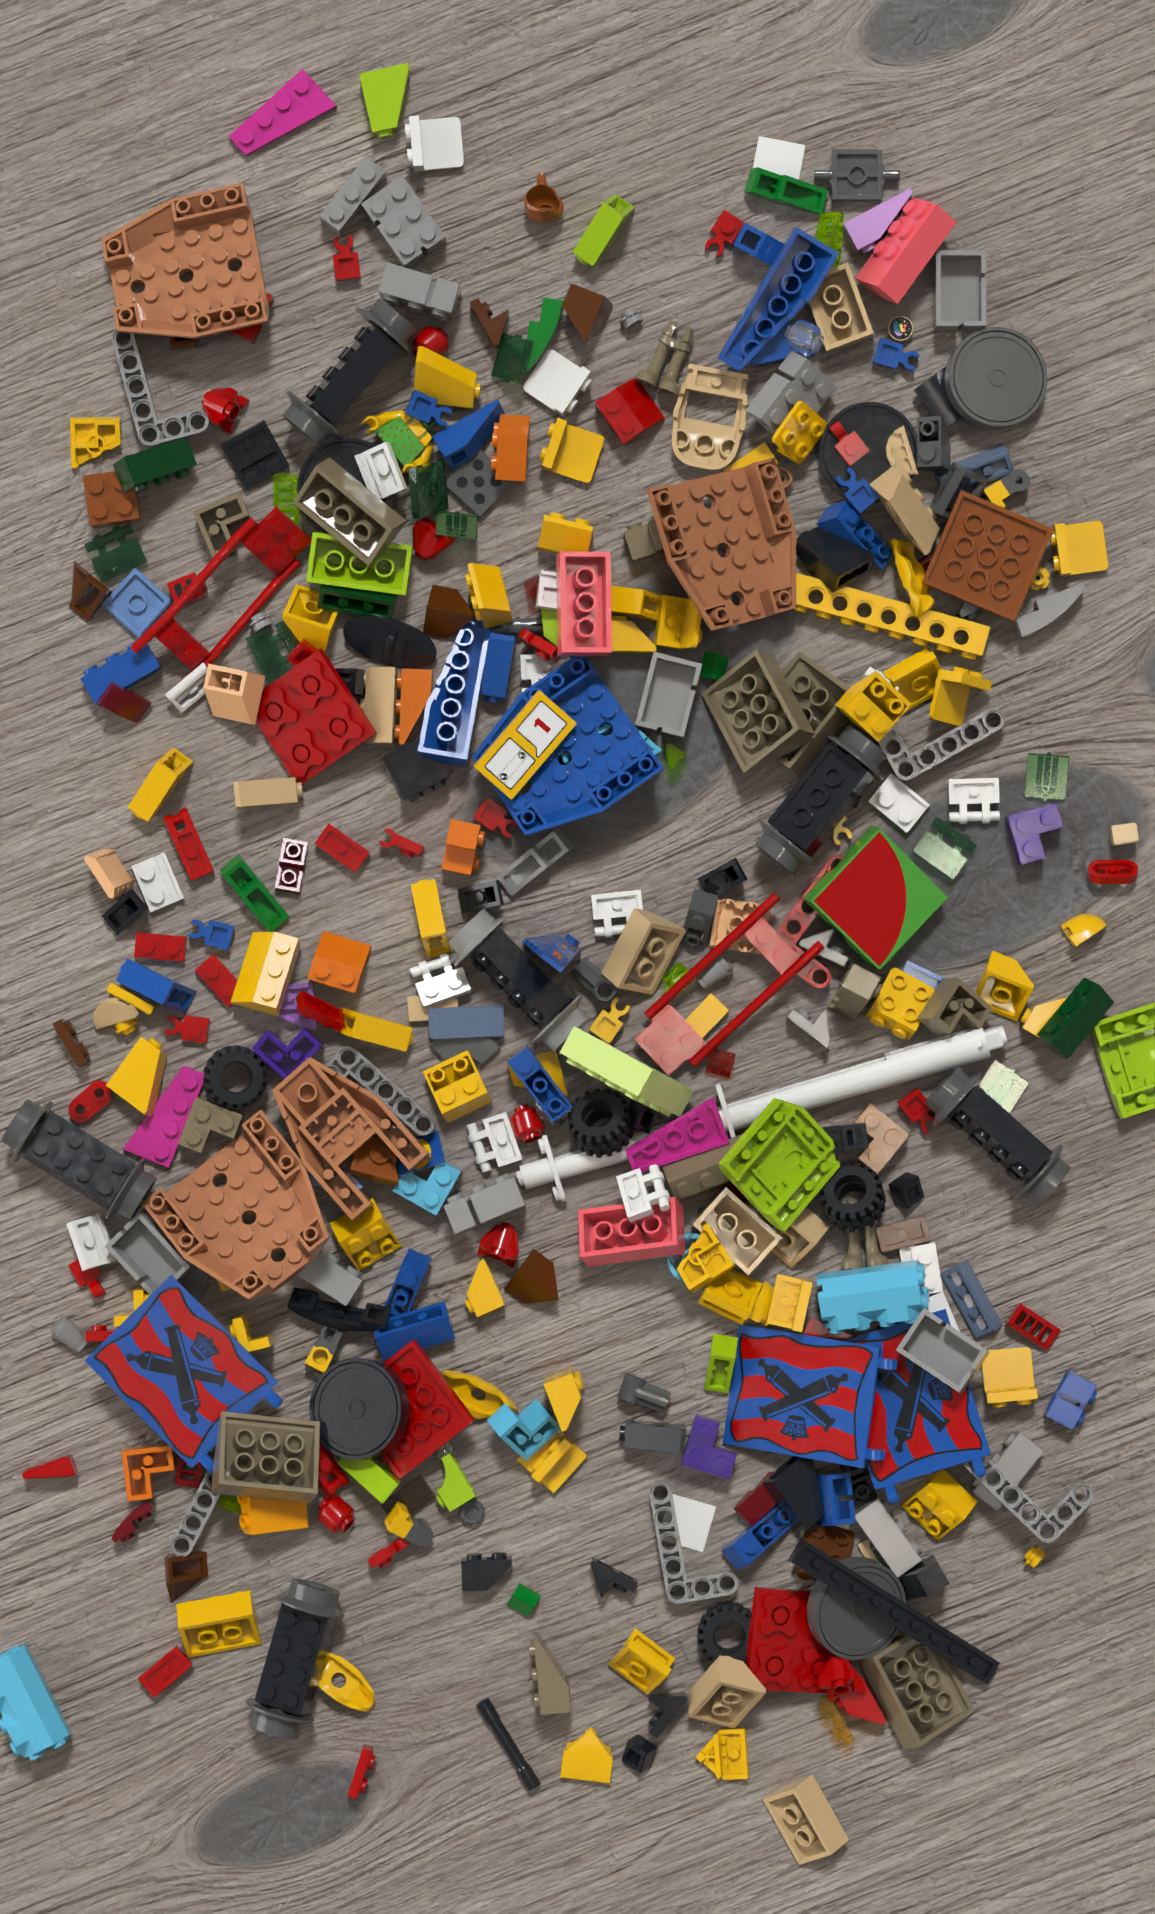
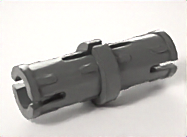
M515 617L513 622L493 626H503V629H493V633L502 635L516 634L518 636L523 628L531 633H543V626H532L533 624H542V617L527 619Z

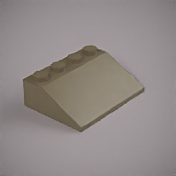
M758 649L754 650L701 693L744 774H748L796 750L815 735L774 656L770 653Z
M799 651L782 673L815 735L799 748L776 759V761L800 779L829 743L826 736H835L847 721L848 717L835 704L850 687Z
M221 1411L213 1463L212 1493L311 1503L318 1494L320 1422Z
M906 1634L894 1639L887 1647L868 1658L858 1660L904 1749L919 1748L975 1712L951 1663Z

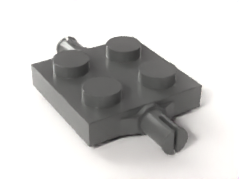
M832 149L830 169L814 170V180H829L832 188V201H882V187L885 180L900 181V170H885L882 162V149Z

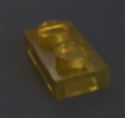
M828 1694L821 1697L822 1706L818 1708L825 1720L831 1719L835 1727L831 1730L837 1741L843 1740L846 1746L854 1742V1737L834 1702L828 1701Z

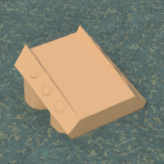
M103 849L86 855L84 858L85 862L111 900H117L133 888L136 879L130 878L115 855L116 850Z
M718 898L714 911L710 947L714 948L760 904ZM771 909L765 915L762 916V918L768 924ZM744 935L727 949L761 954Z

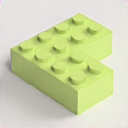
M575 1026L560 1051L561 1054L568 1057L567 1063L670 1117L671 1113L680 1117L694 1090Z

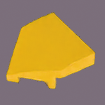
M592 1727L587 1729L585 1734L575 1741L567 1743L566 1749L563 1750L561 1778L610 1783L613 1763L611 1748L599 1739Z
M721 1728L695 1758L713 1771L718 1779H749L747 1728Z

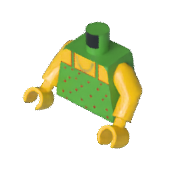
M403 410L384 412L375 417L368 416L365 418L361 425L367 423L371 427L365 433L370 435L375 431L383 443L390 442L396 459L404 467L401 473H409L411 477L408 482L411 483L416 475L429 464L433 451V438L427 431L435 425L434 420L431 418L430 422L425 424L405 415Z

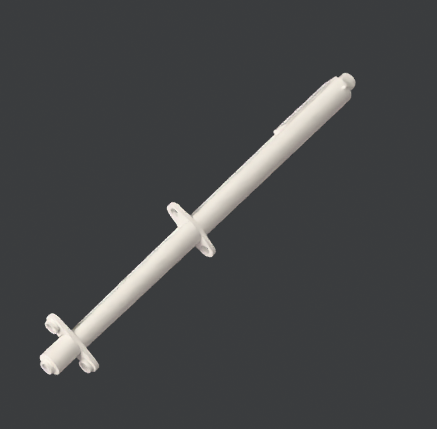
M995 1026L985 1030L982 1027L964 1029L884 1053L885 1057L727 1105L721 1085L718 1083L715 1084L721 1103L718 1110L726 1133L729 1132L731 1138L736 1137L734 1131L749 1127L773 1098L784 1100L809 1110L953 1069L957 1066L960 1067L991 1058L990 1051L1008 1045L1003 1026ZM670 1122L652 1127L649 1134L641 1131L634 1133L632 1138H628L630 1143L627 1147H621L622 1151L619 1153L615 1151L612 1153L613 1156L609 1157L605 1154L602 1158H597L596 1154L592 1157L588 1156L586 1151L581 1152L580 1150L554 1158L547 1134L542 1135V1138L538 1139L541 1153H547L548 1157L519 1165L520 1171L516 1172L520 1186L525 1185L527 1190L555 1181L556 1186L552 1187L556 1201L561 1200V1202H565L567 1200L561 1179L628 1161L627 1148Z

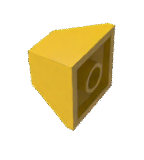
M296 584L283 612L282 619L299 642L305 639L316 649H323L325 652L340 612L318 608L319 591Z
M992 950L975 993L993 1008L991 1012L1017 1022L1033 991L1034 984L1015 959Z

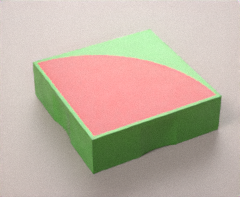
M870 826L846 852L840 863L827 872L802 899L826 923L836 928L847 944L870 967L880 970L948 897L880 828Z

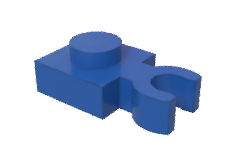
M880 338L872 363L894 370L897 369L899 363L907 371H914L915 366L909 365L907 359L909 357L918 359L919 353L915 351L904 353L902 352L903 344Z
M414 390L404 414L425 424H428L432 418L436 425L445 427L447 422L441 420L440 414L443 412L450 415L452 410L448 407H435L437 399Z
M847 468L846 471L850 475V480L843 481L838 476L836 481L840 486L847 487L848 491L844 496L860 515L880 497L864 478L857 482L854 470Z
M200 920L191 921V923L197 924L200 930L197 934L188 933L189 937L198 939L203 936L205 937V945L229 950L235 926L210 920L207 927Z

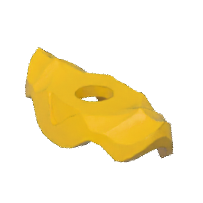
M892 539L888 544L892 548L895 565L897 566L903 586L909 594L915 617L926 613L935 602L929 596L930 587L921 583L926 570L917 561L915 546L912 543Z
M443 1370L441 1372L474 1418H489L504 1403L516 1414L518 1413V1407L507 1395L495 1385L486 1382L480 1377L452 1370ZM480 1388L485 1392V1398L481 1400L474 1398L472 1390Z
M327 1652L318 1686L328 1696L347 1707L364 1712L372 1709L375 1695L362 1673L344 1658ZM336 1673H340L345 1677V1685L341 1688H337L332 1684V1676Z

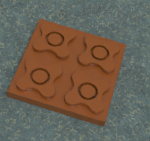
M960 490L921 583L1011 622H1015L1054 529Z

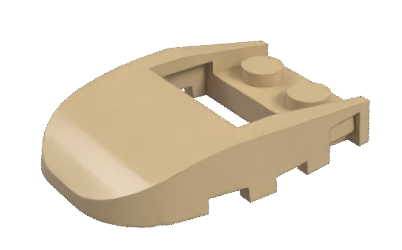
M689 364L688 372L684 383H682L672 416V447L675 455L681 462L695 468L717 470L727 466L733 460L746 426L747 374ZM689 391L737 399L738 405L734 426L684 418Z

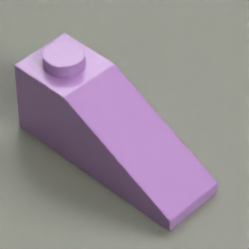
M911 188L843 224L842 228L856 254L861 251L867 254L874 250L876 243L881 240L889 226L911 198L913 193Z

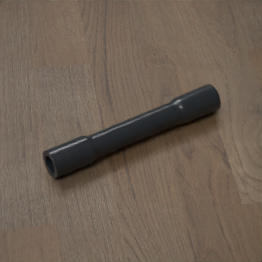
M489 1697L477 1703L476 1707L509 1756L527 1790L530 1791L541 1784L540 1780L513 1741Z

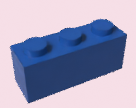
M133 642L127 646L128 651L121 655L118 652L105 659L106 664L99 668L97 665H94L83 672L85 676L80 679L95 705L99 706V698L112 681L124 689H128L163 669L149 644L136 654L130 648L135 643Z
M445 1301L389 1317L385 1329L374 1331L383 1360L391 1358L414 1339H416L422 1349L455 1339L453 1325Z

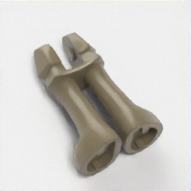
M670 321L661 331L662 336L658 339L659 344L651 364L647 370L639 371L635 376V380L648 388L655 389L669 350L673 351L674 353L657 390L669 396L679 397L681 387L677 383V377L686 354L689 353V347L693 344V329L687 326L681 336V341L672 338L678 322Z
M854 1198L847 1199L845 1204H854ZM874 1220V1226L871 1228L869 1225L865 1226L864 1230L866 1267L889 1264L887 1256L879 1252L876 1237L877 1220ZM847 1228L848 1253L841 1261V1269L863 1268L859 1229H855V1232H849Z

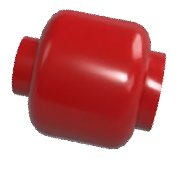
M426 326L412 341V352L415 357H417L418 346L425 347L443 356L449 349L447 333L440 327Z
M528 1104L515 1108V1113L509 1119L514 1137L525 1144L540 1139L545 1131V1124L539 1109L529 1107Z
M339 1496L332 1497L331 1499L325 1498L318 1506L320 1511L318 1521L334 1534L339 1532L345 1533L355 1521L353 1507Z

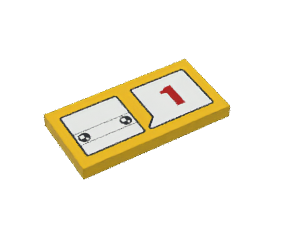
M538 690L473 767L512 800L577 723L544 693Z

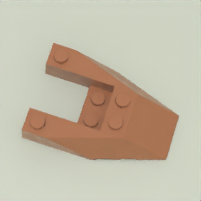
M311 1057L306 1059L272 1090L292 1140L298 1150L302 1164L352 1221H357L374 1204L340 1165L377 1133L410 1171L417 1168L431 1155L377 1095Z

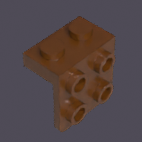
M818 1521L819 1524L814 1529L804 1531L803 1540L835 1560L840 1561L850 1558L855 1540V1533L853 1531L837 1526H821L820 1521ZM793 1564L792 1574L797 1575L803 1580L817 1581L815 1577Z

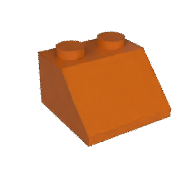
M323 931L307 979L357 993L371 945Z

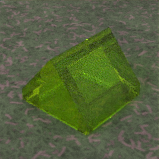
M670 743L665 745L668 768L673 770L687 753Z
M678 961L663 975L662 980L671 988L688 970Z
M222 1494L217 1506L241 1515V1504L238 1502V1497Z

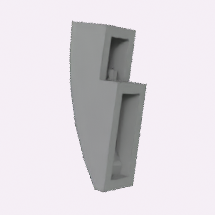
M1084 583L1036 600L1034 605L1037 611L1017 617L1014 622L1020 639L1036 633L1061 616L1085 589Z
M558 827L500 873L497 879L508 893L513 896L575 846L563 830Z

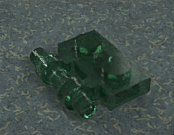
M130 523L122 527L120 525L113 527V531L102 536L98 534L92 537L93 540L84 544L88 553L96 549L99 551L100 556L91 560L102 583L148 562L138 539L128 542L125 537L134 532ZM118 539L121 546L107 551L105 545Z
M284 621L275 624L279 634L272 636L269 628H266L245 638L262 674L265 676L267 684L277 680L289 671L286 665L290 663L287 660L288 654L282 657L277 643L283 641L289 653L296 647L293 640L294 634L288 629Z
M936 816L931 823L932 826L938 829L936 835L934 836L926 830L912 851L953 880L968 860L960 854L962 849L965 848L972 853L977 845L969 840L971 837L964 833L962 835L951 827L952 824L947 820L944 822ZM945 835L957 843L954 848L941 841Z

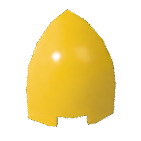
M1080 914L1060 925L1073 947L1078 946L1107 926L1100 917L1093 914Z
M764 1281L749 1319L770 1327L771 1324L766 1322L774 1287L767 1281Z

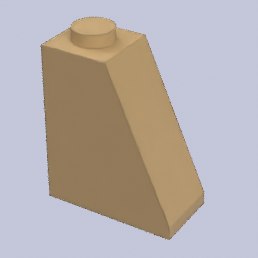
M296 777L233 782L235 805L238 809L300 803L299 798L303 797L302 782L297 783Z

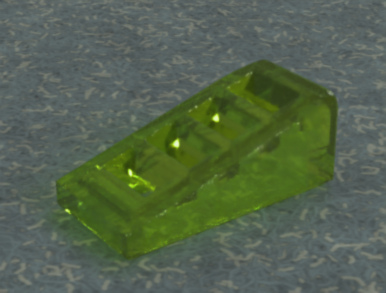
M842 212L822 213L815 234V239L825 245L828 243L830 248L839 253L832 266H839L844 218ZM833 223V226H827V224Z
M275 473L273 476L274 508L277 506L284 513H294V517L289 518L299 526V508L295 504H293V507H279V503H293L298 495L297 484L299 474ZM280 482H293V486H280ZM280 492L293 493V497H279Z

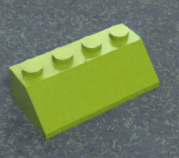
M313 532L306 582L406 596L413 546L390 543L378 558L368 566L331 534Z

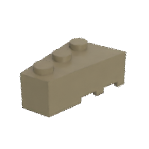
M849 964L827 1009L854 1022L871 997L876 998L882 987V984L878 983L880 977L856 964Z

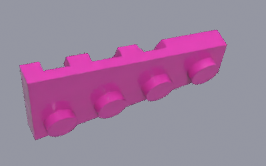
M302 69L239 126L229 138L247 157L274 142L279 137L293 132L301 125L311 122L325 112L337 108V106Z
M183 1065L156 1102L152 1117H145L123 1149L170 1168L195 1097H199L203 1087L204 1073Z
M714 1096L627 1148L626 1154L632 1170L640 1168L642 1172L649 1170L651 1165L656 1164L660 1167L729 1144V1138Z

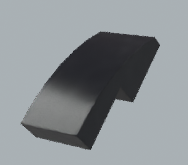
M839 1464L841 1472H850L853 1495L850 1496L854 1501V1505L877 1497L866 1465L865 1468Z

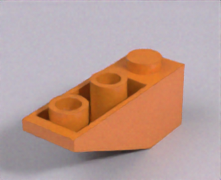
M402 669V675L397 674L396 689L401 690V700L396 699L395 714L400 715V725H395L394 739L399 740V745L407 743L425 710L427 700L432 693V670Z

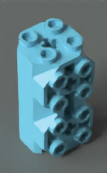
M914 1260L819 1273L817 1275V1286H821L822 1290L818 1292V1301L824 1327L830 1328V1333L839 1334L844 1332L845 1329L851 1328L859 1331L870 1328V1322L879 1321L881 1327H890L895 1325V1322L903 1321L907 1324H913L923 1308L929 1310L928 1287H923L925 1286L924 1278H926L924 1263L918 1264V1261Z
M25 1642L20 1647L15 1646L0 1654V1712L2 1714L0 1727L5 1734H9L12 1740L10 1746L16 1756L21 1754L24 1758L29 1757L30 1761L42 1756L48 1747L51 1746L52 1749H56L65 1744L66 1740L69 1739L68 1735L71 1733V1730Z

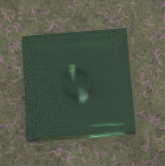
M437 459L410 468L409 481L413 519H421L449 509L445 460Z

